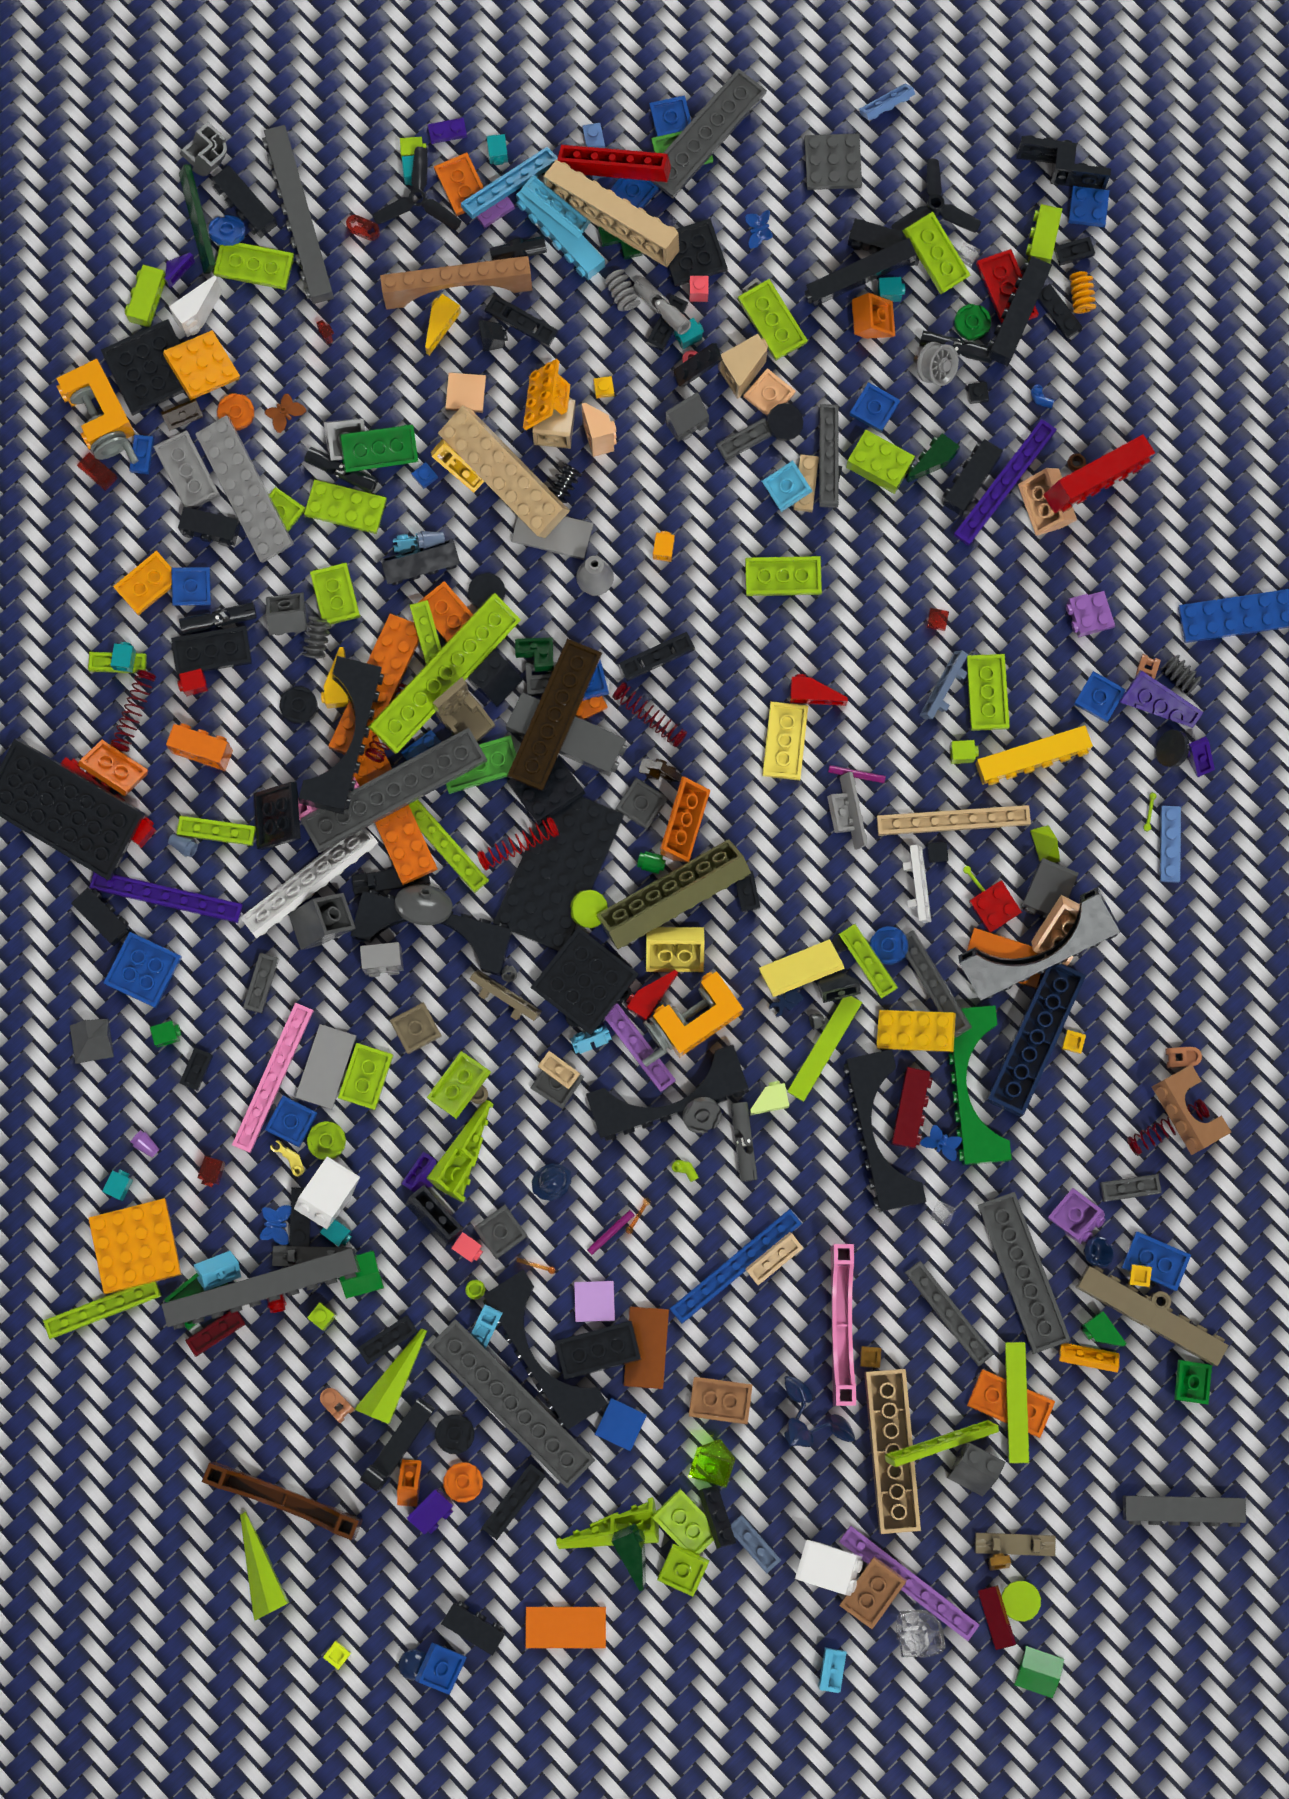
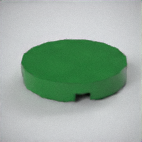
M968 304L958 310L954 319V327L962 338L968 341H976L988 334L991 327V317L983 306Z

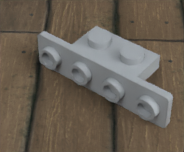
M847 772L840 776L843 793L831 794L827 798L835 833L851 832L854 849L857 850L867 846V835L855 787L856 781L853 773Z

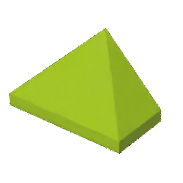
M1047 825L1030 830L1039 861L1044 858L1053 863L1060 862L1058 841L1050 826Z

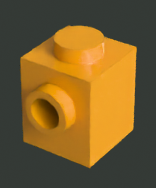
M667 531L656 533L653 560L672 561L675 535H671Z

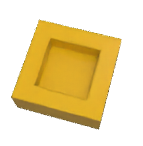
M612 376L593 379L596 399L614 396Z
M1066 1030L1062 1049L1081 1054L1086 1035Z
M1131 1264L1129 1284L1150 1287L1152 1267Z

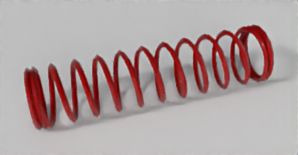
M551 817L547 818V823L552 833L547 828L544 820H542L547 832L548 839L542 834L538 825L535 824L538 829L541 842L538 841V839L533 834L531 828L529 827V830L533 837L534 846L530 843L524 831L522 830V833L527 843V849L519 840L518 835L515 834L521 852H519L516 849V847L512 843L511 838L508 837L512 845L514 855H512L508 851L504 841L501 840L506 851L507 859L501 854L497 844L494 845L498 851L500 862L494 857L490 847H488V850L493 859V865H491L490 862L487 860L483 850L477 852L478 859L484 870H489V865L491 867H494L495 861L501 864L502 858L507 861L509 858L508 854L512 857H515V851L519 854H522V847L528 851L529 844L532 847L536 846V841L539 844H542V837L548 841L549 834L553 837L559 836L558 829L553 819Z

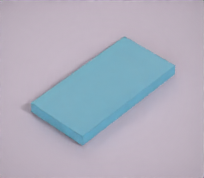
M534 175L531 176L520 190L578 239L590 224L586 217Z

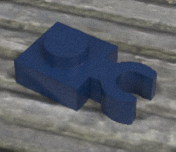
M796 988L778 995L779 1002L772 1003L769 1006V1010L773 1007H778L779 1012L775 1016L776 1018L780 1017L784 1008L790 1011L804 998Z

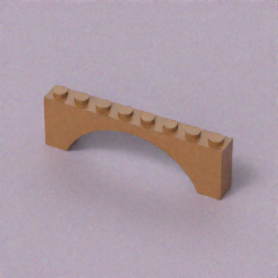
M528 256L380 275L386 310L403 308L420 296L458 286H494L507 289L513 293L532 291Z

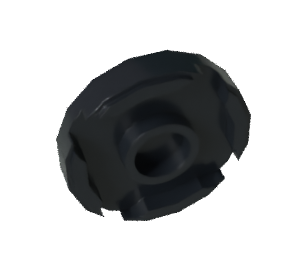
M778 404L767 415L768 431L778 440H792L803 429L802 414L791 404Z
M480 574L472 579L469 584L468 595L470 601L478 609L494 593L504 601L506 594L504 583L494 574Z
M295 686L283 693L280 699V710L283 717L293 724L307 723L314 718L317 712L318 703L316 697L311 690L305 687Z
M1169 730L1160 737L1156 747V756L1160 764L1172 768L1180 766L1186 760L1189 754V739L1185 733L1178 730Z
M461 1415L444 1417L438 1423L435 1430V1439L438 1446L449 1454L465 1452L472 1445L475 1437L472 1423Z

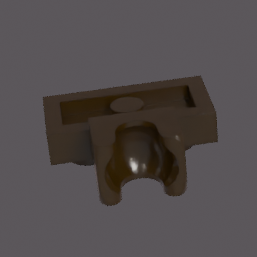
M643 759L639 767V773L647 775L646 778L659 780L661 777L667 781L681 782L683 776L676 771L675 767L666 765L667 762L661 759H656L655 761Z

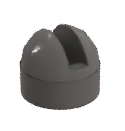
M512 965L504 966L501 972L502 979L506 982L514 981L517 978L516 968Z
M815 1013L809 1016L810 1025L813 1030L819 1029L825 1024L822 1014Z

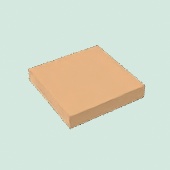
M767 368L748 389L743 398L767 416L770 410L778 404L787 403L796 391Z
M449 373L446 410L458 411L461 406H465L473 412L483 413L486 375Z

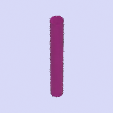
M829 766L828 773L844 775L847 772H852L854 778L885 783L886 776Z
M629 1210L587 1251L593 1255L635 1216L633 1212Z

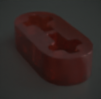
M351 215L347 218L346 225L350 233L369 241H374L380 236L379 226L375 222L358 215ZM357 221L359 226L355 225L353 228L351 223ZM374 228L375 233L372 232L370 235L368 233V230Z

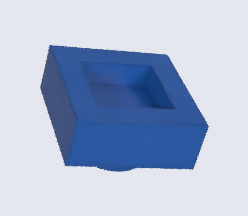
M426 462L411 473L412 477L423 489L438 479L437 474Z

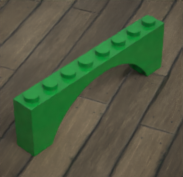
M996 1005L961 1008L972 1028L957 1038L954 1037V1051L948 1054L949 1064H953V1072L950 1073L951 1083L955 1084V1091L952 1092L953 1103H957V1111H954L955 1122L959 1123V1130H956V1136L962 1138L961 1149H958L959 1161H962L963 1165L1009 1162L1012 1160L1010 1140L995 1134L978 1117L970 1102L966 1080L969 1059L976 1044L988 1031L998 1025Z

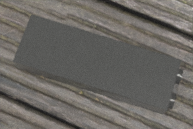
M522 692L506 724L507 731L524 738L540 700ZM575 716L559 754L610 777L611 773H615L619 766V762H617L619 756H623L627 749V745H625L626 739Z

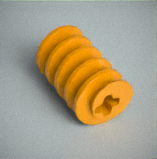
M1085 271L1071 274L1069 279L1071 281L1070 287L1072 288L1071 294L1073 295L1071 298L1073 301V312L1082 314L1094 310L1096 305L1091 303L1095 302L1096 299L1090 296L1094 295L1095 291L1089 290L1094 287V284L1088 283L1093 281V277L1088 276V273Z

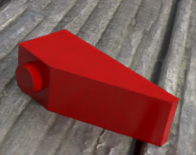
M797 674L791 678L790 703L847 706L848 697L815 679L806 677L804 674Z
M674 970L638 990L635 995L632 993L626 1001L628 1004L627 1010L642 1020L647 1021L677 977L678 971Z

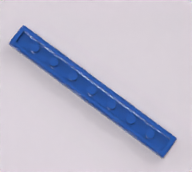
M791 1209L787 1210L670 1308L671 1312L683 1324L746 1271L745 1268L785 1235L797 1229L802 1224Z

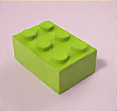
M865 430L850 455L846 468L895 494L907 471L912 466L915 456Z

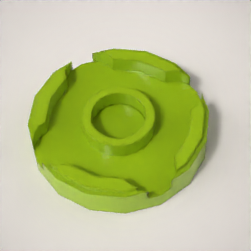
M580 891L571 901L570 913L574 922L579 926L594 928L601 924L597 914L608 908L607 901L597 891Z
M328 1121L318 1123L312 1127L308 1134V1149L313 1156L320 1160H325L326 1157L335 1159L345 1149V1133L335 1123Z
M1014 1581L1009 1583L1001 1594L1009 1618L1025 1622L1038 1614L1041 1607V1597L1034 1585L1026 1581Z

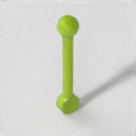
M1154 792L1149 794L1150 804L1147 821L1143 826L1146 832L1151 830L1150 820L1153 803L1157 797Z
M965 866L963 872L971 877V879L982 892L985 891V889L982 887L979 881L971 873V868L969 866Z

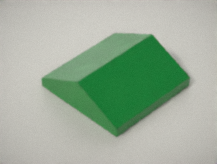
M374 1250L356 1255L361 1271L356 1273L357 1277L345 1280V1277L340 1278L346 1299L384 1288Z
M1178 1360L1174 1400L1208 1405L1212 1365Z
M1026 1646L1014 1685L1053 1698L1061 1678L1064 1659Z

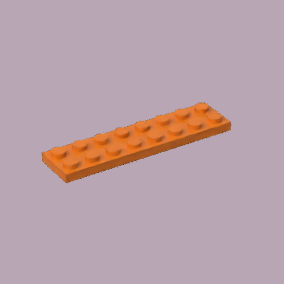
M389 614L367 662L368 664L382 667L381 674H384L383 683L378 685L377 691L380 692L378 702H374L372 709H375L373 720H369L368 726L392 702L391 699L395 696L398 685L401 683L419 644L414 622L393 614ZM350 700L328 746L329 749L342 754L347 752L355 732V716ZM371 729L368 738L363 740V744L366 745L363 756L359 755L358 759L362 762L366 759L365 752L367 748H370L369 743L373 742L372 737L376 735Z
M376 736L374 740L380 742L378 736ZM372 743V748H376L384 752L382 748L377 746L375 743ZM368 752L371 756L381 759L377 755ZM366 756L364 762L358 760L361 765L359 773H355L354 777L359 786H362L388 772L392 767L387 756L384 757V762L382 763L372 761ZM409 805L375 822L402 885L438 870Z

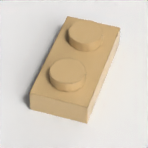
M550 1051L538 1065V1068L568 1090L581 1075Z

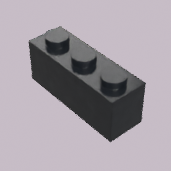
M183 507L178 529L184 537H199L204 542H211L212 540L222 546L229 547V545L235 546L241 524L235 518Z
M87 887L71 904L111 945L115 946L131 931L127 927L129 923L122 916L118 918L114 914L116 910L109 903L104 904L100 900L102 895L96 889L91 891Z
M424 1185L409 1197L406 1206L444 1248L460 1235L463 1229L462 1226Z
M454 1602L441 1625L493 1656L506 1634L503 1631L504 1627L496 1622H493V1624L487 1622V1617L478 1611L474 1614L468 1610L470 1606L464 1602Z

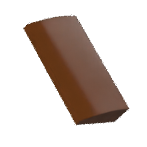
M630 1307L629 1321L633 1323L642 1360L625 1364L624 1386L663 1389L669 1309Z

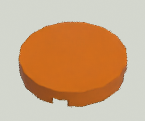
M233 393L225 396L219 402L218 418L221 419L226 415L229 416L236 430L247 428L252 423L255 409L251 400L245 395Z
M460 1462L452 1465L447 1470L443 1486L446 1494L451 1499L457 1502H469L480 1494L483 1487V1477L475 1465Z

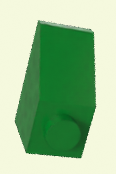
M1104 1311L1099 1312L1081 1325L1084 1328L1082 1332L1088 1340L1091 1339L1093 1342L1120 1347L1127 1344Z

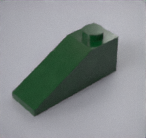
M632 1524L614 1532L611 1542L639 1591H643L646 1582L645 1536L636 1524Z

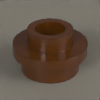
M1072 454L1067 461L1068 468L1073 472L1086 465V459L1081 454ZM1078 461L1080 465L1075 466L1073 462Z

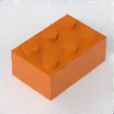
M180 723V725L173 724L166 743L172 754L226 771L233 752L226 738L216 735V737L209 736L208 732L198 729V731L191 730L190 726Z

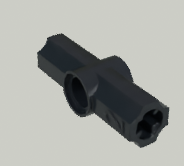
M543 236L526 240L515 238L510 240L508 244L490 248L492 261L547 253Z

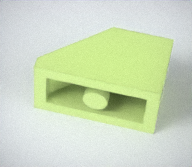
M780 1081L768 1083L769 1086L765 1087L751 1108L750 1115L789 1108L785 1083L780 1084Z

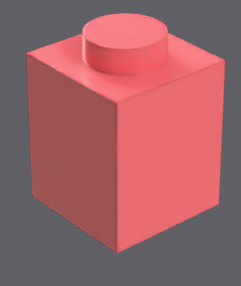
M690 276L689 302H708V276Z
M463 1232L451 1248L471 1263L473 1260L477 1261L483 1253L481 1250L483 1246Z

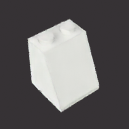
M326 1157L299 1196L294 1209L318 1225L328 1229L350 1201L360 1177L331 1158Z
M806 1540L795 1579L851 1596V1593L855 1591L857 1581H855L857 1573H860L862 1569V1556L820 1542Z

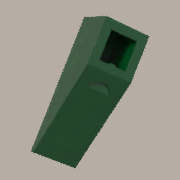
M943 433L939 437L935 436L929 444L931 446L927 452L924 450L918 458L920 460L916 466L913 464L907 471V482L909 483L946 467L958 453L960 446Z

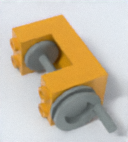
M98 359L56 378L59 383L56 387L65 402L69 401L71 407L84 403L91 416L90 420L81 425L83 432L80 434L88 449H91L94 453V457L100 460L107 459L125 449L131 463H137L139 460L128 441V438L136 434ZM94 397H96L104 414L98 415L91 401Z
M717 971L713 974L709 972L702 977L698 991L703 1000L681 1014L674 1006L670 1007L668 1004L665 1007L661 1005L654 1010L653 1018H648L649 1023L647 1021L643 1022L650 1036L659 1047L657 1051L642 1060L645 1067L666 1054V1048L673 1049L679 1058L742 1015L743 1007ZM706 1006L710 1008L708 1011H706L705 1013L697 1017L695 1020L687 1024L686 1020L691 1018L693 1015L704 1009Z

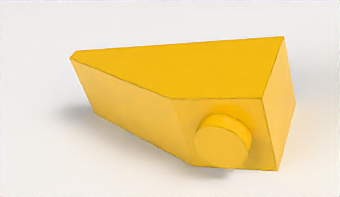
M441 294L439 298H435L431 305L425 345L426 354L429 356L461 314L460 305L444 294Z
M444 439L431 451L432 457L473 493L483 484L484 480Z
M339 647L325 681L324 692H321L322 703H325L327 709L347 707L349 698L344 690L332 680L337 656L346 658L343 647Z

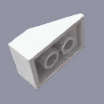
M215 275L169 306L175 322L187 337L195 335L200 331V328L205 324L222 293Z

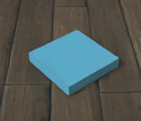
M793 460L762 480L781 512L813 492Z

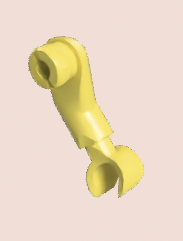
M276 1140L280 1145L279 1149H275L274 1146L270 1145L272 1151L280 1152L282 1156L288 1159L294 1176L298 1177L304 1173V1167L298 1153L283 1147V1143L280 1140Z

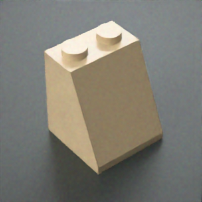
M758 334L721 354L723 360L719 363L718 369L737 399L742 396L766 363L768 344Z
M569 397L568 409L563 415L553 409L552 416L533 426L534 445L571 449L576 408L575 400Z

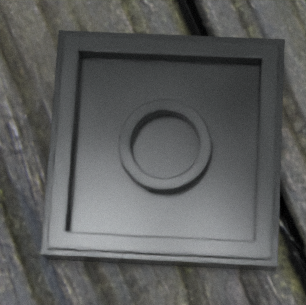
M635 778L615 810L648 830L668 798L638 778Z
M541 1071L530 1089L563 1110L584 1076L580 1075L568 1090L544 1071Z
M506 1205L474 1227L496 1260L528 1237Z

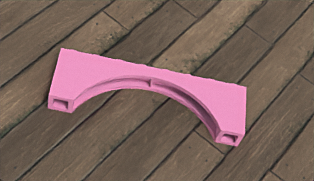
M833 1244L831 1246L833 1406H856L852 1340L854 1244Z

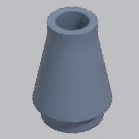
M421 531L416 533L418 548H423V550L445 543L443 532Z
M172 834L168 840V844L172 845L185 857H192L198 848L195 840Z

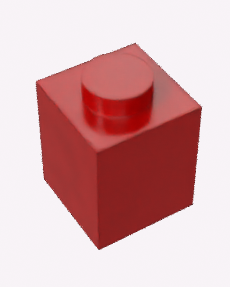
M201 668L179 674L180 680L177 681L180 692L183 691L186 697L208 691L205 675Z

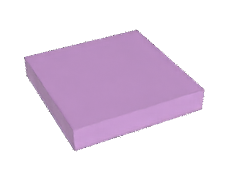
M614 1281L574 1282L575 1322L615 1321Z

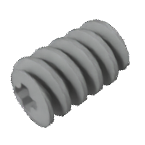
M624 269L612 272L605 279V283L608 285L611 296L615 298L614 302L617 304L619 311H629L641 303L640 300L634 301L638 295L631 294L635 289L633 287L628 288L631 285V281H626L628 275H622L625 272Z

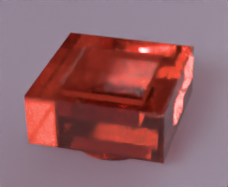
M323 320L317 322L318 330L327 345L332 343L334 332L329 324L326 325Z
M930 608L926 628L945 631L949 611Z

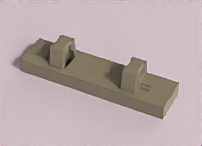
M475 971L470 977L471 981L482 987L478 995L479 997L485 999L491 993L515 1008L510 1016L513 1019L518 1020L524 1014L535 1021L540 1016L541 1010L481 971Z
M975 1532V1553L1055 1556V1535ZM1031 1540L1033 1541V1549H1032V1550H1031Z

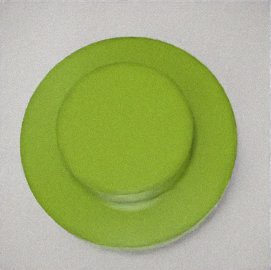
M472 1280L466 1285V1294L471 1299H480L485 1293V1286L479 1280Z

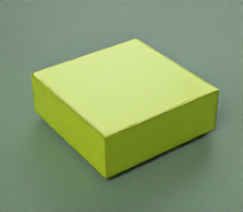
M335 1641L323 1658L339 1670L351 1652Z

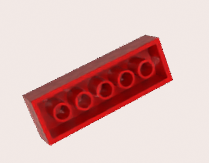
M1144 434L1058 480L1043 496L1055 514L1061 510L1064 513L1071 509L1073 504L1079 505L1087 499L1086 497H1093L1101 492V489H1108L1113 486L1115 481L1119 480L1120 482L1127 478L1128 474H1135L1140 471L1144 465L1151 461L1150 457L1155 454V451Z

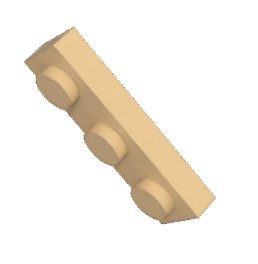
M800 455L799 470L813 492L796 502L794 510L813 511L819 461L817 456Z
M789 1232L745 1268V1270L754 1282L759 1285L801 1251L803 1247L794 1235Z

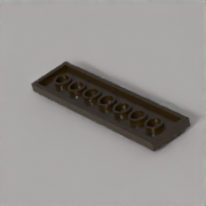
M567 638L507 775L509 778L540 791L544 790L602 657V652Z

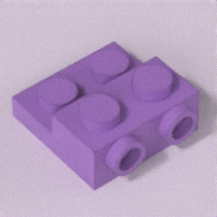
M1104 591L1090 595L1084 594L1068 600L1066 611L1072 617V629L1074 633L1077 632L1078 638L1115 627Z
M1072 1188L1048 1218L1081 1245L1083 1241L1086 1243L1092 1237L1093 1233L1091 1232L1095 1227L1099 1228L1103 1225L1105 1213L1101 1208Z

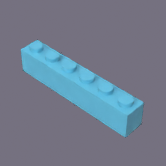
M521 191L516 194V204L521 211L525 210L528 213L530 221L533 224H538L542 234L545 237H549L552 240L553 246L558 251L561 250L564 253L565 259L577 267L576 271L581 277L585 276L589 280L605 267V259L583 235L578 239Z

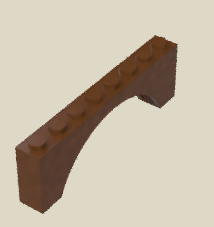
M210 1462L208 1464L202 1482L281 1509L349 1540L357 1537L363 1521L360 1517L218 1462Z

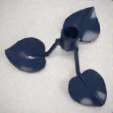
M792 1376L784 1377L788 1395L794 1401L801 1403V1408L796 1417L788 1420L787 1431L784 1433L789 1446H812L814 1443L812 1433L826 1426L831 1427L832 1433L837 1438L846 1442L855 1441V1435L850 1424L845 1418L837 1414L830 1416V1422L808 1430L805 1423L801 1422L799 1418L806 1407V1403L812 1401L811 1392L801 1380Z

